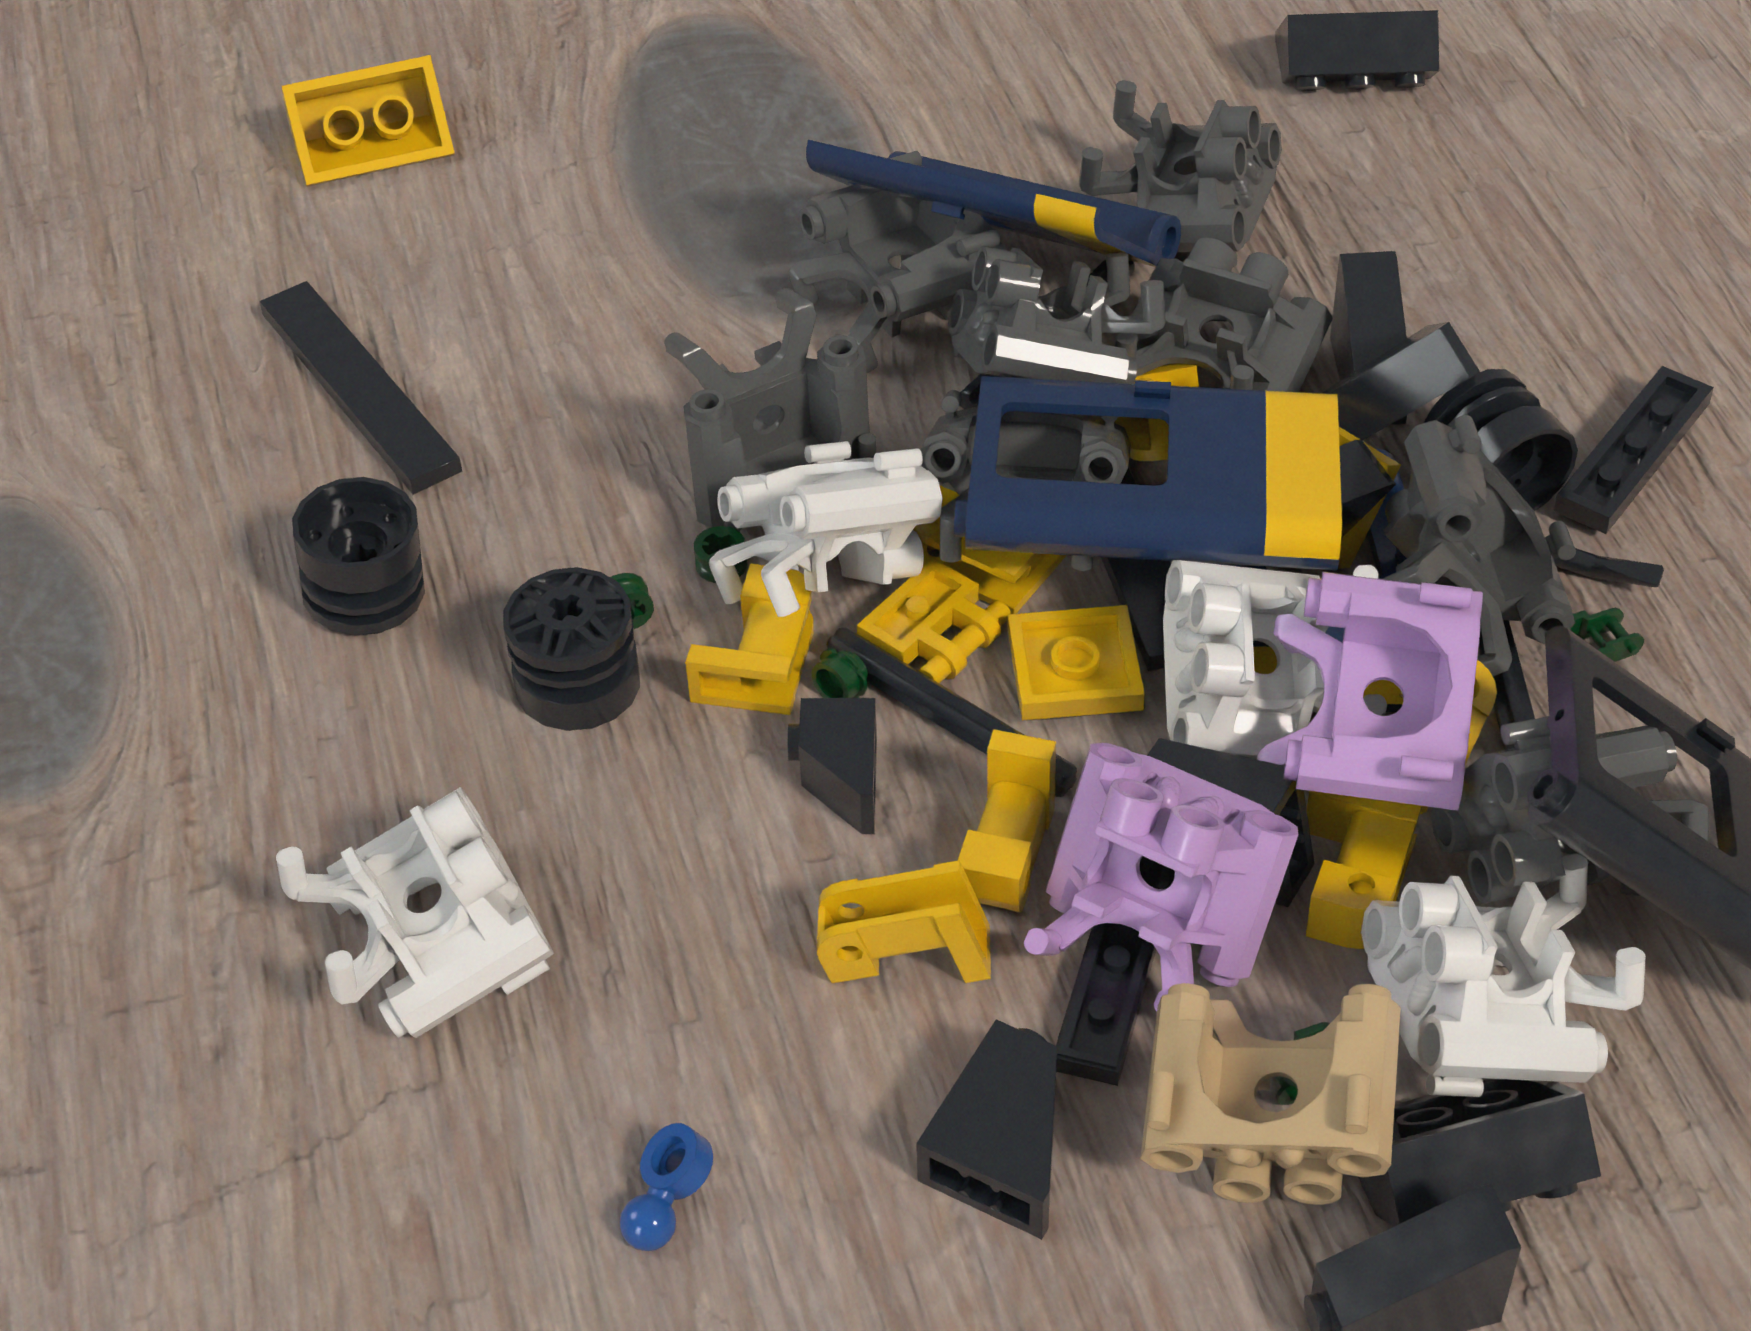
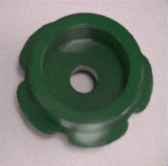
M828 648L821 653L820 662L812 668L811 676L815 688L823 698H859L866 693L867 669L859 656L851 651L840 650L837 652L834 648Z

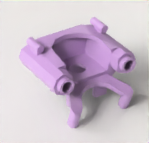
M1328 572L1322 573V579L1309 578L1304 617L1316 618V625L1345 628L1343 642L1338 641L1293 614L1278 615L1274 623V635L1289 653H1301L1316 663L1324 684V697L1318 713L1307 727L1265 745V748L1259 751L1257 760L1285 766L1284 779L1295 780L1296 789L1458 811L1462 796L1465 759L1469 742L1483 592L1473 591L1471 588L1423 582L1416 584ZM1378 680H1387L1396 684L1403 694V705L1399 711L1389 716H1380L1371 712L1366 707L1363 699L1364 691L1369 684Z
M1109 743L1090 744L1046 885V893L1051 896L1049 900L1050 905L1064 914L1045 929L1033 928L1029 930L1024 940V946L1031 954L1054 956L1061 951L1064 952L1095 925L1104 923L1122 924L1139 932L1138 937L1152 943L1160 955L1162 991L1158 993L1154 1002L1156 1011L1162 995L1168 994V989L1171 986L1181 983L1194 984L1191 943L1202 944L1197 958V963L1202 965L1200 974L1214 984L1234 987L1238 985L1239 979L1250 977L1298 837V827L1282 816L1275 815L1261 804L1151 756L1134 753L1126 748ZM1143 856L1175 870L1174 881L1170 887L1156 889L1144 881L1140 873V861Z

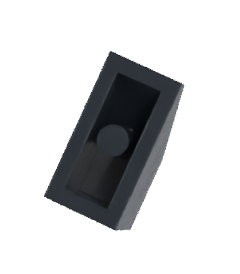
M801 698L800 722L789 723L787 735L788 760L800 761L801 786L861 834H875L877 766L875 698Z

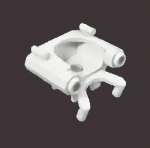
M848 441L808 445L804 451L805 459L808 463L814 462V464L799 465L758 475L733 477L726 486L721 487L718 491L717 502L721 518L725 522L731 521L737 529L762 526L766 535L719 550L709 560L711 572L724 603L733 604L741 600L740 595L743 585L734 565L753 556L769 561L763 567L761 577L778 617L790 615L800 609L786 574L790 569L799 571L798 566L804 569L805 590L813 592L828 591L826 562L831 561L837 555L843 577L884 585L891 584L893 579L918 576L923 568L924 554L921 540L913 529L916 525L933 523L941 515L943 499L938 479L929 470L921 466L923 461L921 450L915 448L875 453L874 458L844 460L851 456V447Z
M1182 560L1172 561L1166 575V602L1163 615L1167 729L1171 741L1257 760L1259 751L1265 748V745L1309 725L1312 711L1318 713L1324 697V684L1321 672L1313 660L1301 653H1289L1274 635L1273 630L1278 615L1293 614L1324 633L1329 626L1316 625V618L1304 617L1308 579H1320L1319 575ZM1359 565L1355 568L1353 576L1378 579V571L1372 565ZM1253 641L1264 642L1273 649L1277 657V666L1274 672L1260 674L1254 671ZM1369 694L1363 698L1366 707L1376 715L1385 716L1387 703L1383 696L1380 694Z
M461 787L425 809L418 805L410 810L412 814L410 818L357 850H354L352 847L341 852L343 858L327 867L328 874H306L303 853L297 847L291 846L279 850L276 855L281 887L289 898L298 902L330 903L339 915L351 909L355 915L362 913L366 919L368 942L366 949L355 960L352 959L349 952L344 950L331 953L325 959L330 992L337 1002L343 1005L359 1001L399 960L402 962L409 975L386 988L385 991L388 998L378 1004L384 1019L398 1038L408 1032L415 1038L419 1037L499 987H502L507 995L549 970L550 967L545 959L554 954L497 844L490 836L475 806ZM435 883L441 885V897L433 908L423 913H413L408 910L407 899L409 895Z
M1572 854L1562 857L1566 875L1559 880V892L1547 901L1543 898L1535 882H1523L1513 907L1475 906L1459 876H1450L1444 884L1409 882L1403 889L1400 902L1373 900L1366 908L1361 934L1365 953L1368 955V970L1375 984L1388 989L1392 994V1000L1401 1007L1399 1033L1410 1056L1429 1074L1426 1079V1089L1429 1095L1480 1097L1484 1089L1482 1078L1586 1083L1594 1074H1599L1604 1070L1608 1058V1047L1604 1035L1601 1032L1595 1031V1028L1584 1021H1566L1565 1002L1625 1011L1640 1005L1644 998L1646 956L1642 950L1636 947L1620 949L1616 954V977L1582 975L1570 966L1575 951L1563 930L1557 929L1580 914L1586 905L1588 862L1582 855ZM1496 966H1505L1509 974L1493 975Z

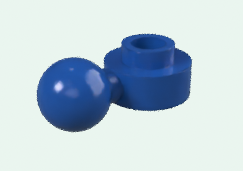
M674 1123L665 1126L650 1139L643 1151L640 1172L649 1188L646 1194L638 1195L631 1199L623 1208L620 1216V1229L624 1239L638 1250L654 1251L665 1246L670 1241L676 1229V1215L672 1208L673 1201L686 1198L696 1192L704 1184L713 1164L712 1146L705 1137L688 1125Z

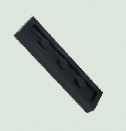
M1661 366L1558 492L1554 511L1607 534L1710 404L1714 387Z

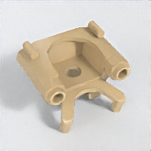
M1181 983L1171 986L1168 989V994L1162 995L1157 1008L1140 1159L1154 1169L1180 1173L1198 1170L1202 1157L1216 1158L1213 1182L1214 1192L1222 1198L1243 1203L1260 1202L1270 1196L1272 1165L1285 1168L1283 1191L1287 1197L1301 1203L1314 1205L1334 1203L1341 1198L1343 1174L1363 1178L1384 1175L1391 1166L1401 1007L1392 1000L1391 992L1382 986L1374 984L1356 985L1350 988L1347 996L1343 997L1341 1013L1324 1031L1299 1040L1277 1041L1265 1039L1247 1031L1232 1001L1228 999H1210L1208 990L1195 984ZM1282 1076L1291 1079L1297 1085L1298 1094L1296 1100L1289 1108L1279 1112H1270L1258 1105L1256 1101L1257 1090H1270L1271 1077Z

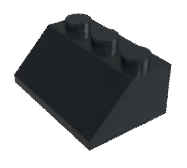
M1438 10L1287 15L1275 31V43L1282 83H1296V90L1299 91L1325 89L1326 82L1345 81L1346 89L1375 87V80H1395V87L1398 88L1421 87L1425 85V79H1430L1439 72Z
M1483 1080L1484 1089L1480 1097L1427 1095L1397 1103L1394 1108L1391 1166L1384 1175L1358 1178L1376 1216L1393 1227L1476 1187L1491 1183L1505 1212L1512 1208L1511 1201L1531 1195L1544 1199L1570 1195L1578 1190L1577 1183L1601 1176L1585 1094L1554 1081Z

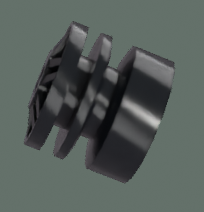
M1487 369L1481 371L1447 391L1431 408L1424 423L1436 420L1455 429V421L1458 417L1462 415L1472 417L1482 443L1480 450L1534 511L1545 505L1564 486L1575 467L1578 448L1574 436L1551 412L1541 407L1539 399L1527 390L1526 385L1516 375L1506 369Z
M367 477L344 478L317 487L300 501L292 517L293 538L297 563L299 565L303 605L313 620L334 632L354 636L382 633L399 626L418 610L425 594L417 509L405 491L383 480Z
M579 567L553 569L530 578L512 593L503 610V629L507 641L508 656L511 659L516 698L526 715L547 727L565 731L593 729L616 719L632 705L640 688V672L636 642L634 640L630 598L619 582L602 572Z

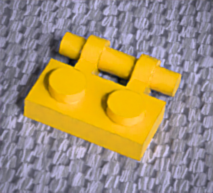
M932 557L923 565L922 571L918 576L910 577L856 626L858 635L906 664L912 662L918 655L928 660L918 671L941 683L945 678H955L966 668V658L978 647L986 648L1000 636V627L1008 620V614H1011V611L1000 600L993 601L986 609L976 605L975 603L979 600V584ZM954 624L962 629V631L950 641L941 634Z

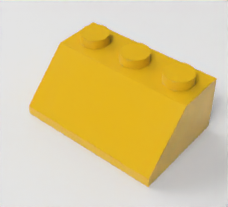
M431 55L281 86L282 97L306 186L455 155Z

